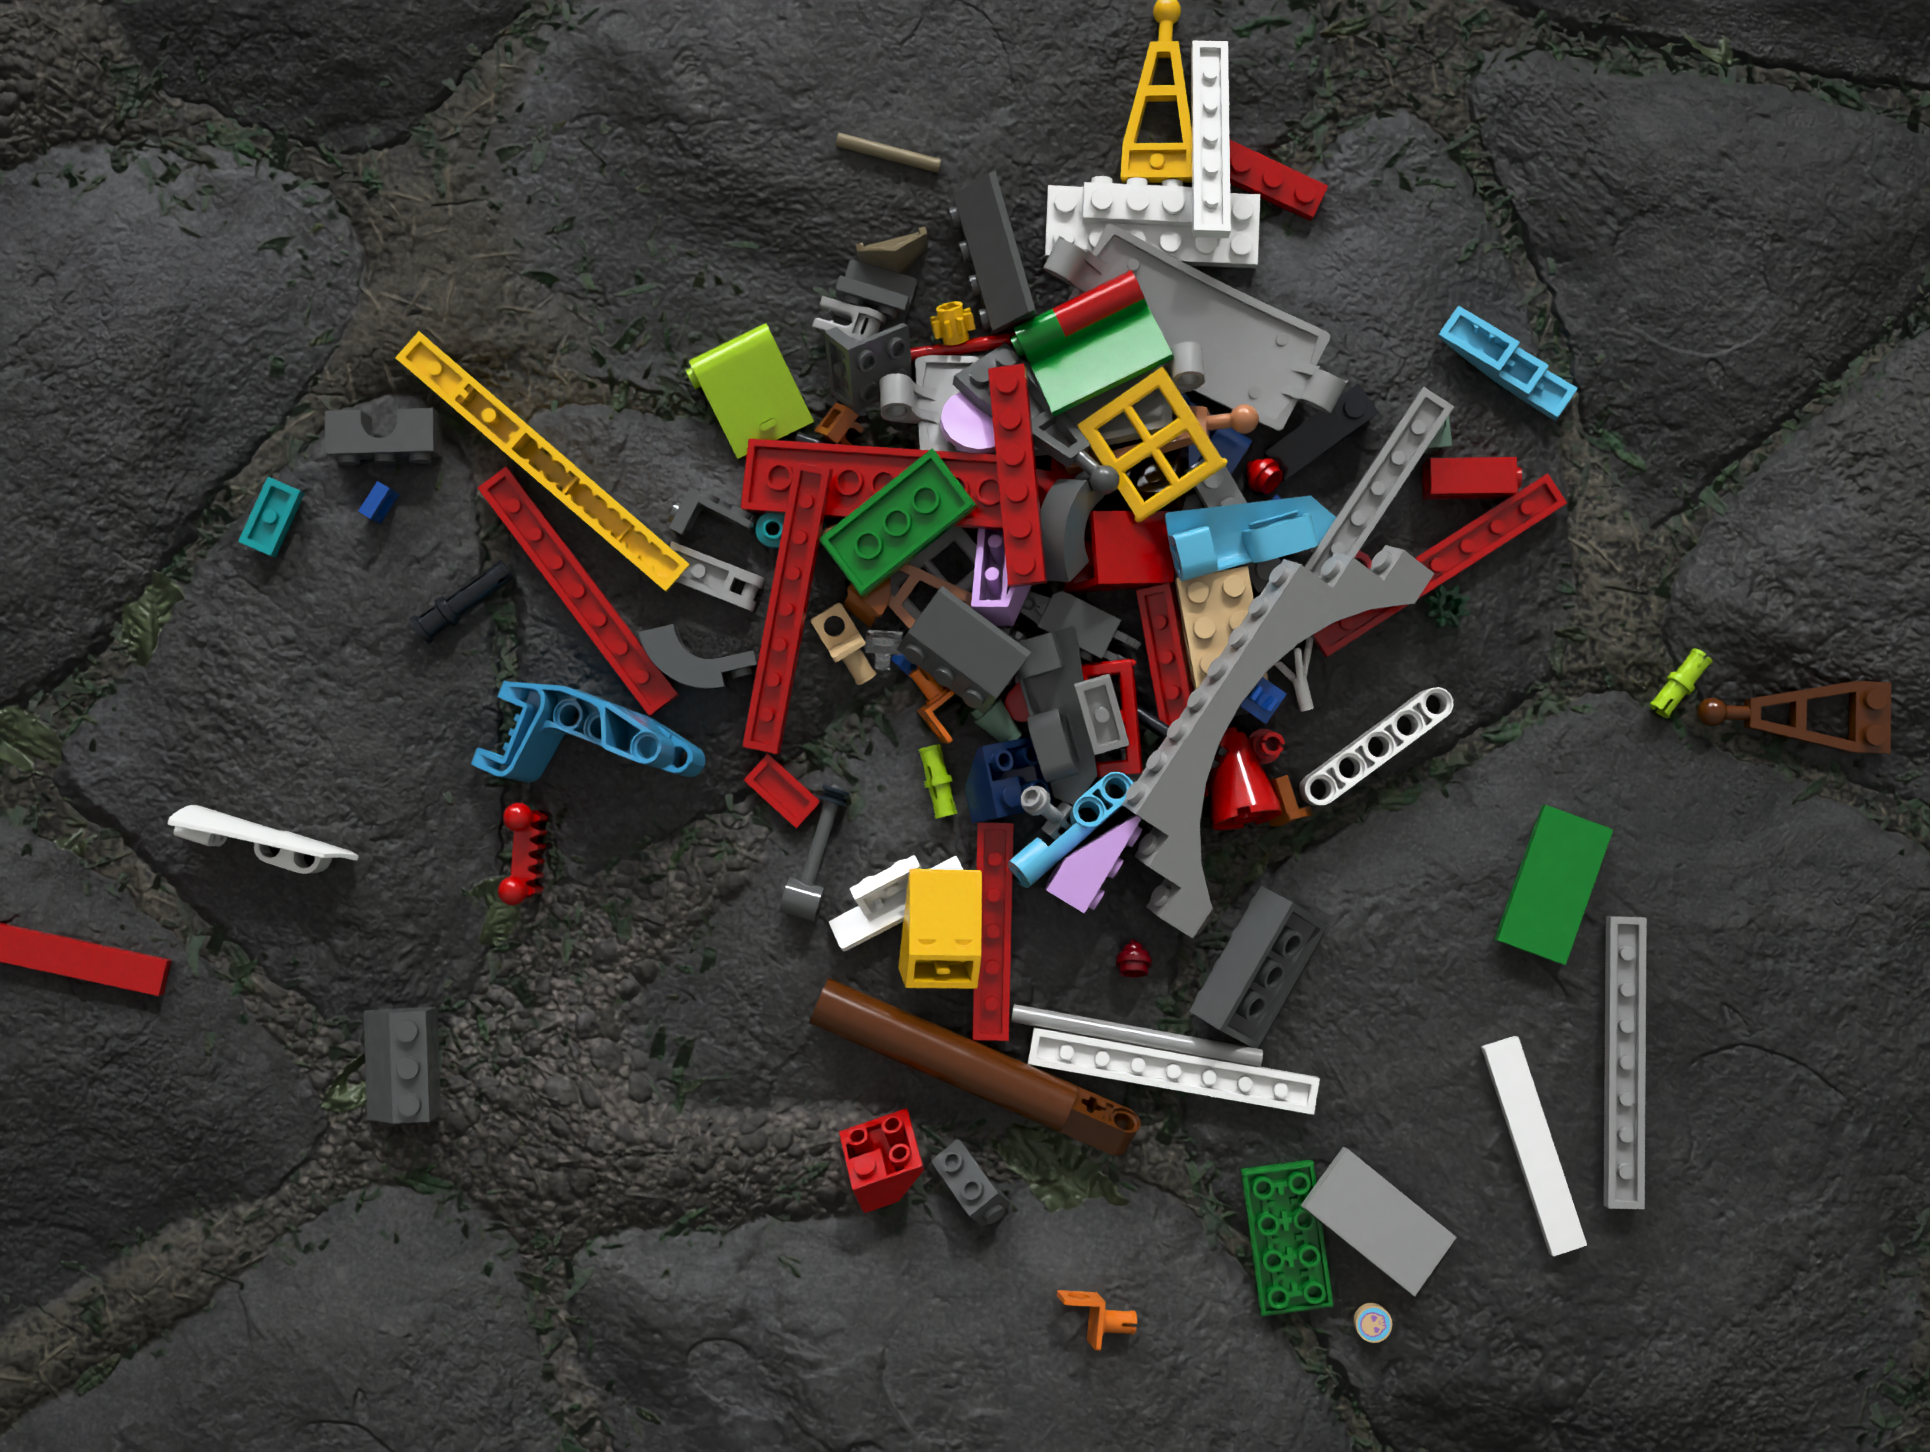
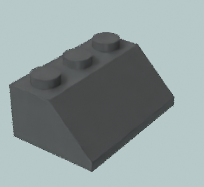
M941 586L897 647V650L909 662L921 667L933 676L936 682L948 687L960 696L968 706L977 709L982 714H985L1031 653L943 586Z
M438 1007L365 1010L367 1120L391 1124L430 1122L441 1116Z

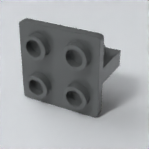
M851 259L845 277L839 276L836 286L837 300L855 306L868 307L883 313L887 319L884 325H880L879 333L901 323L905 324L917 287V279ZM837 316L831 318L835 323L844 326L852 323V321Z

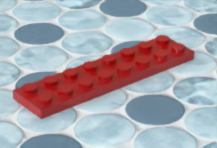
M748 439L741 509L746 512L785 515L794 464L798 462L833 469L824 517L844 519L929 450ZM936 451L978 506L953 527L1003 530L996 454Z

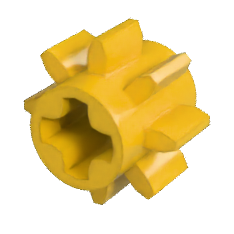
M954 301L939 305L936 308L937 316L930 317L935 339L942 338L945 345H958L969 340L968 331L976 329L971 309L963 310L961 302Z

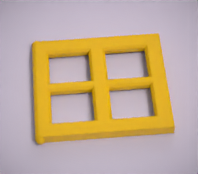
M1164 367L1159 368L1077 424L1082 434L1091 444V448L1102 465H1109L1118 472L1119 485L1117 488L1133 511L1136 522H1142L1224 468L1228 462L1227 459L1220 456ZM1159 388L1178 418L1151 436L1133 408V405ZM1124 412L1143 442L1117 459L1098 429ZM1187 431L1205 459V462L1179 479L1160 448ZM1152 455L1171 485L1144 502L1126 474V471Z

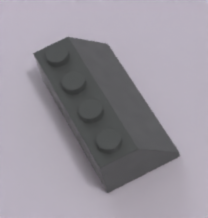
M996 171L953 194L954 207L949 208L953 228H960L963 241L958 242L963 263L970 262L973 275L968 276L973 297L980 296L983 308L978 310L980 323L983 331L989 329L991 335L1015 332L1014 327L1035 317V306Z
M1260 886L1256 895L1250 900L1248 909L1239 925L1233 930L1223 953L1215 962L1213 970L1203 988L1197 993L1195 1002L1189 1012L1252 1048L1258 1049L1328 925L1295 903Z

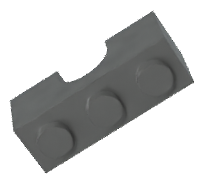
M434 408L397 409V424L393 432L386 437L375 438L372 432V417L362 410L325 411V454L338 460V464L348 466L360 465V460L374 459L375 464L383 465L395 464L396 459L409 458L411 463H431L432 458L443 457L442 415Z

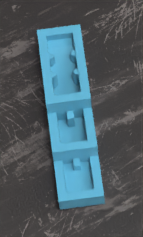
M1460 306L1456 308L1438 334V337L1465 360L1503 388L1554 421H1557L1578 389L1548 371V364L1519 348L1520 342Z

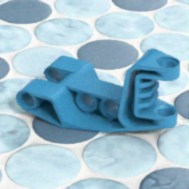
M504 680L497 697L523 707L521 714L516 713L514 721L517 722L515 729L510 728L508 733L511 736L510 742H505L502 748L506 752L502 756L477 747L471 761V765L495 776L525 783L534 782L543 774L565 733L602 746L605 750L635 762L660 768L684 777H694L701 773L705 766V755L700 748L658 720L586 692L566 686L508 682ZM579 711V719L573 725L574 715ZM686 751L687 761L685 765L680 767V756Z

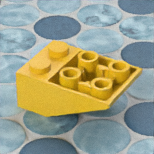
M909 869L898 966L905 988L977 989L981 963V870Z

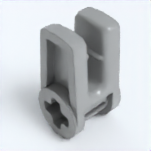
M822 296L820 308L823 312L830 314L831 317L837 316L852 321V323L844 326L835 323L834 320L828 321L815 318L812 329L814 332L825 336V331L837 327L857 342L877 334L880 325L885 324L887 317L883 313L868 307L855 306Z

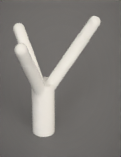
M1311 636L1306 639L1303 657L1300 648L1294 650L1296 675L1280 660L1274 664L1293 683L1300 711L1314 708L1306 678L1313 645V638Z

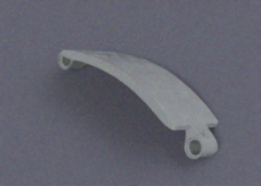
M1113 224L1105 226L1092 253L1088 249H1082L1066 241L1059 235L1043 267L1051 275L1074 287L1068 301L1132 270L1160 330L1164 333V338L1169 348L1182 342H1195L1202 347L1205 383L1191 391L1230 410L1241 404L1251 405L1258 412V423L1276 431L1284 428L1297 401L1331 414L1348 383L1347 380H1342L1324 371L1320 366H1316L1330 340L1328 332L1212 278Z
M1182 342L1173 345L1170 350L1173 353L1174 359L1067 410L1066 413L1077 426V424L1161 367L1165 368L1181 394L1195 390L1205 383L1202 347L1195 342ZM928 355L918 357L915 360L916 384L910 377L904 374H889L879 380L881 417L893 422L918 424L920 450H930L933 448L935 451L959 452L955 449V445L949 440L947 443L942 436L939 424L943 406L951 396L960 392L952 385L954 375L984 356ZM1026 355L1021 356L1029 363ZM1159 388L1133 405V408L1151 436L1173 422L1171 406ZM1029 391L1032 420L1044 412V410ZM1124 412L1098 429L1108 446L1141 439ZM1055 424L1044 430V432L1068 448L1071 446ZM1034 446L1035 456L1048 455Z

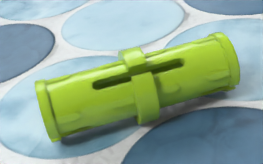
M1693 648L1677 671L1670 672L1666 677L1668 682L1654 700L1649 703L1652 710L1658 708L1657 714L1664 718H1669L1686 694L1690 695L1695 690V682L1706 668L1712 664V659L1709 656L1704 659L1703 657L1706 653Z
M941 744L918 749L926 776L924 785L925 788L929 789L935 819L958 814L950 782L953 781L951 775L947 774Z

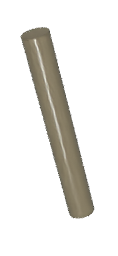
M838 133L836 147L935 173H939L942 159L843 133Z

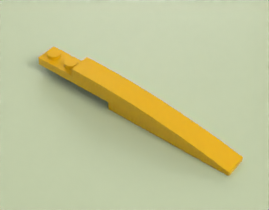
M420 331L395 357L663 590L667 592L690 566L681 556Z

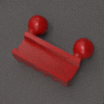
M523 803L509 805L503 814L504 824L509 830L514 831L511 876L503 879L499 884L498 896L503 903L511 906L518 905L526 898L543 892V888L534 883L535 880L544 877V873L535 869L537 865L545 863V859L537 856V851L546 849V845L539 842L538 837L546 835L547 830L538 826L539 823L547 821L548 816L540 813L538 810H531Z

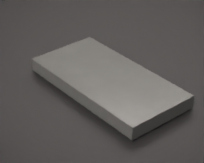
M1342 1147L1300 1205L1413 1296H1416L1457 1238L1345 1147Z

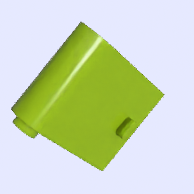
M766 323L689 360L691 368L687 369L686 373L695 390L702 387L737 459L747 455L748 439L778 440L814 422Z

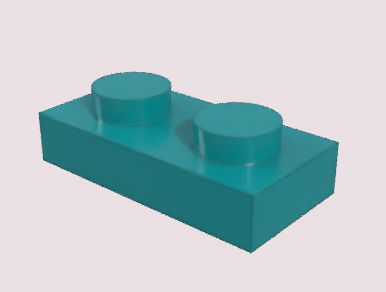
M267 477L238 542L276 558L305 493Z

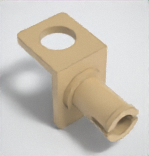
M841 603L834 604L811 619L813 627L825 644L834 662L836 663L842 659L857 685L864 684L876 675L875 670L872 669L861 650V647L866 643ZM831 616H838L844 621V629L839 635L831 636L824 630V623Z

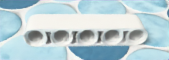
M1440 687L1426 689L1416 694L1305 776L1299 785V794L1302 800L1310 805H1327L1446 718L1453 709L1451 694L1446 689ZM1429 695L1435 696L1440 702V708L1436 714L1429 712L1426 707V700ZM1401 716L1407 717L1411 722L1412 728L1408 735H1403L1398 731L1397 721ZM1372 737L1378 738L1383 744L1382 753L1378 757L1373 756L1368 750V743ZM1344 758L1350 759L1354 764V773L1349 778L1342 776L1339 771L1340 762ZM1316 779L1321 780L1326 787L1325 795L1319 800L1315 799L1310 792L1311 783Z

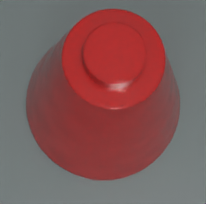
M1235 727L1227 728L1219 744L1226 748L1228 752L1225 757L1216 754L1215 759L1221 764L1217 769L1213 767L1210 769V773L1213 775L1210 779V822L1213 829L1218 831L1244 828L1246 823L1255 821V824L1258 825L1278 818L1282 815V805L1246 733L1238 732Z

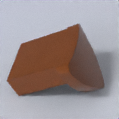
M890 577L865 597H862L855 587L850 584L847 588L848 596L843 606L871 628L883 615L888 605L891 594Z
M1288 775L1269 780L1282 805V815L1269 821L1270 826H1281L1313 815L1310 805L1298 808Z

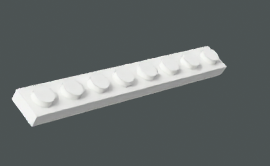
M1033 1027L1028 1056V1064L1313 1115L1320 1078L1316 1076L1265 1067H1254Z

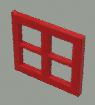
M1133 659L1082 664L1084 681L1110 674V676L1119 675L1122 710L1120 712L1130 744L1125 746L1126 760L1097 762L1095 755L1097 777H1104L1111 772H1120L1125 775L1143 773L1134 675L1136 661Z

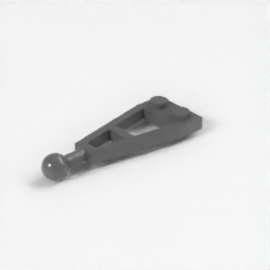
M1007 343L999 346L954 375L952 385L977 408L992 417L988 368L1024 363L1027 369L1028 389L1044 410V412L1031 420L1034 446L1067 468L1076 463L1090 476V484L1097 493L1106 495L1117 489L1119 485L1118 472L1109 465L1100 466L1088 455L1091 444L1066 411L1055 417L1053 416L1031 365L1025 359L1019 357L1017 352ZM1055 424L1071 446L1068 448L1044 432V430Z

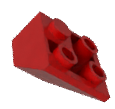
M907 1108L839 1131L852 1190L864 1213L899 1202L924 1171Z

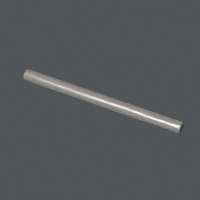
M1017 1004L1013 1005L1011 1022L1254 1067H1261L1262 1049Z

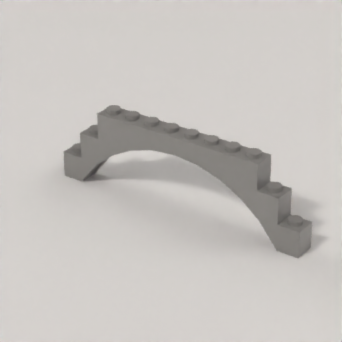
M1385 545L1373 558L1370 569L1354 557L1335 552L1323 564L1319 577L1303 565L1283 559L1281 564L1272 570L1269 582L1262 593L1251 602L1248 609L1249 612L1241 625L1230 634L1228 644L1221 655L1210 664L1208 674L1200 687L1189 696L1187 706L1180 717L1169 726L1167 737L1159 749L1154 751L1148 758L1146 768L1139 779L1127 790L1126 799L1122 805L1154 826L1150 833L1146 834L1140 841L1138 851L1134 857L1165 877L1162 884L1154 889L1151 900L1146 907L1191 938H1194L1213 909L1201 863L1200 820L1206 781L1219 743L1237 709L1266 671L1298 643L1328 625L1370 609L1415 604L1434 573L1405 550Z

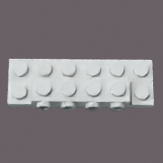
M1095 176L1091 178V182H1084V187L1048 185L1045 259H1048L1059 235L1066 241L1082 249H1088L1092 253L1105 226L1113 224L1189 266L1256 268L1258 265L1260 194L1230 193L1231 232L1229 238H1198L1192 236V187H1183V181L1167 179L1162 181V186L1148 185L1147 179L1135 177L1127 179L1126 184H1114L1110 177Z

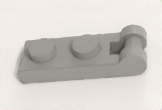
M671 542L670 548L690 564L678 578L677 583L744 610L754 611L757 603L754 601L758 588H763L766 581L765 578L678 543ZM736 579L745 583L741 595L731 592Z

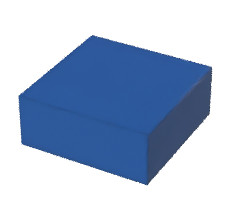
M377 481L358 512L381 524L400 494Z

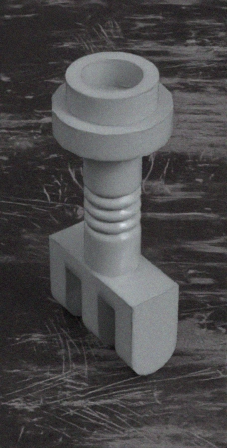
M1031 786L1024 790L1021 795L1022 808L1030 815H1043L1048 821L1041 829L1053 839L1057 840L1062 835L1058 832L1061 827L1066 831L1072 827L1066 821L1071 815L1072 806L1062 801L1055 808L1050 804V794L1043 787Z

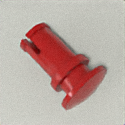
M1269 729L1256 730L1248 737L1261 764L1275 761L1284 749L1281 747L1282 744H1285L1283 737Z

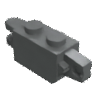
M1029 591L1019 612L1037 625L1036 630L1041 632V635L1075 626L1081 660L1091 663L1093 659L1097 661L1101 659L1105 661L1126 659L1123 656L1106 650L1111 639L1130 650H1138L1141 644L1136 639L1116 630L1121 621L1120 619L1064 591L1053 594L1052 598Z

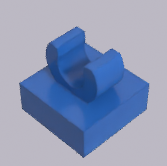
M1262 677L1239 707L1262 723L1267 724L1287 693Z

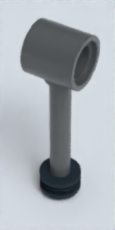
M822 785V789L825 790L822 792L823 796L819 795L818 799L825 802L801 880L789 878L779 912L812 922L816 919L825 887L816 885L815 880L838 806L846 807L847 803H844V800L847 799H845V796L849 797L850 794L843 791L841 786Z

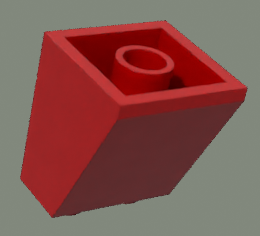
M1133 511L1090 512L1084 535L1089 563L1070 582H1064V592L1073 594L1140 589L1174 583L1175 567L1165 523V514L1169 511H1157L1142 522L1134 520L1135 515Z

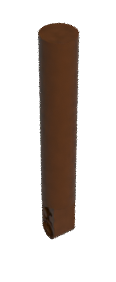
M828 978L809 1021V1024L1111 1155L1119 1156L1124 1154L1141 1126L1138 1115L1127 1107L831 978Z

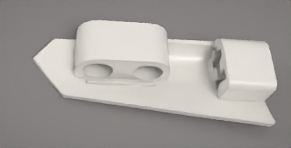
M199 805L186 806L170 816L168 820V825L175 826L174 836L206 846H221L228 837L254 842L255 854L261 861L302 874L324 871L330 865L332 858L341 857L357 861L359 857L354 852L292 832L275 830ZM270 846L280 848L276 856L271 852ZM304 854L315 856V861L311 866L305 863Z

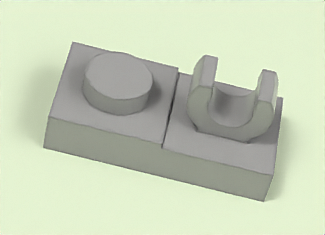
M1110 674L1075 683V690L1094 755L1130 745Z

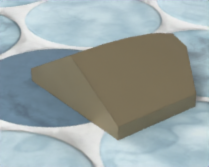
M926 227L918 228L919 232L867 246H863V243L856 244L858 260L902 274L928 248Z

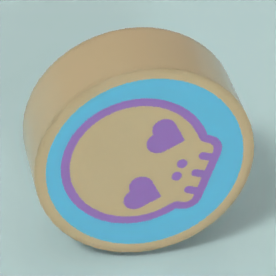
M1366 1303L1355 1312L1353 1319L1354 1327L1364 1340L1377 1343L1389 1336L1392 1330V1319L1381 1305Z

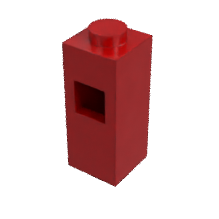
M1517 457L1430 458L1422 464L1423 500L1506 499L1518 493V489L1522 484V470L1520 467H1517Z

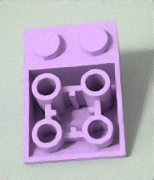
M1130 815L1069 852L1057 863L1043 888L1084 914L1088 907L1094 910L1104 895L1105 891L1100 889L1107 876L1113 879L1124 861L1119 857L1124 847H1132L1141 834L1143 828L1139 827L1138 824L1142 818Z

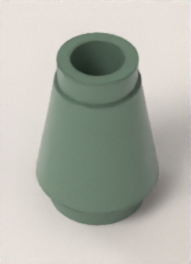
M1000 698L993 702L985 714H982L975 708L970 711L971 715L975 718L973 722L1000 743L1017 740L1022 734Z

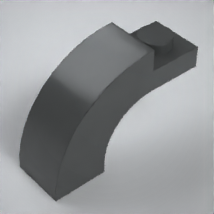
M1085 471L1078 473L1074 479H1058L1047 493L1042 504L1040 515L1046 578L1048 581L1070 582L1089 563L1084 542L1086 522L1094 506L1105 495L1094 491L1090 484V476Z
M674 624L638 632L643 648L652 662L670 678L692 688L710 691L729 689L726 675L731 674L732 679L744 678L753 675L752 669L757 668L758 654L754 650L717 659H703L694 656L685 647L680 636L679 627Z

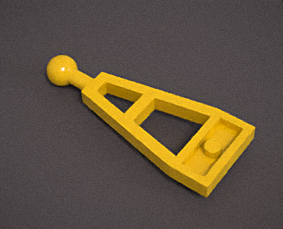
M1158 0L1153 8L1154 19L1159 23L1158 42H1150L1124 136L1121 161L1122 183H1126L1127 179L1135 177L1145 178L1148 180V183H1162V181L1167 179H1178L1183 181V183H1192V127L1179 41H1172L1173 24L1178 21L1181 15V6L1177 0ZM1158 58H1171L1175 85H1152ZM1177 101L1183 143H1136L1147 102Z

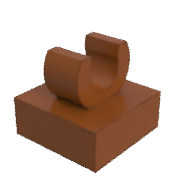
M835 402L814 431L830 442L852 445L847 441L845 433L849 428L862 433L863 427L858 422H855L859 416L848 406Z

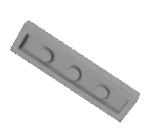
M1203 458L1184 471L1185 474L1204 463L1205 459ZM1226 466L1193 487L1205 508L1247 503ZM1276 558L1259 563L1249 562L1239 566H1248L1251 586L1254 592L1260 593L1268 584L1272 570L1281 564V560Z

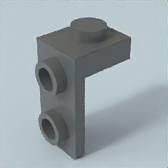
M703 489L698 494L688 490L682 503L676 502L668 517V521L671 522L669 528L675 534L685 539L689 536L703 508L751 533L754 532L756 526L750 521L751 514L732 505L730 510L718 505L720 499Z
M955 1140L932 1159V1164L966 1213L983 1227L998 1221L1004 1215L1005 1209L1011 1205L1006 1195L991 1183L961 1140Z

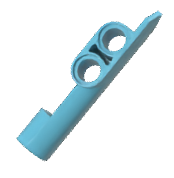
M1302 496L1167 512L1165 514V523L1176 573L1181 581H1186L1249 562H1264L1318 546L1336 516L1312 496Z
M1111 772L1084 793L1072 808L1070 815L1072 827L1050 846H1047L1038 837L1035 838L1009 860L1007 867L1015 875V882L1022 887L1029 888L1123 806L1122 803L1126 799L1127 790L1133 784L1132 780L1124 773ZM1117 785L1122 789L1124 796L1120 799H1113L1107 795L1105 787ZM1086 807L1091 808L1097 817L1091 822H1085L1079 817L1078 810Z

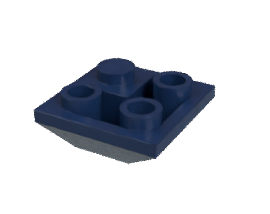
M1031 737L977 748L964 787L972 823L1026 812L1022 808L1021 795L1025 789L1031 786L1043 787L1050 794V804L1053 805L1049 783L1045 781Z

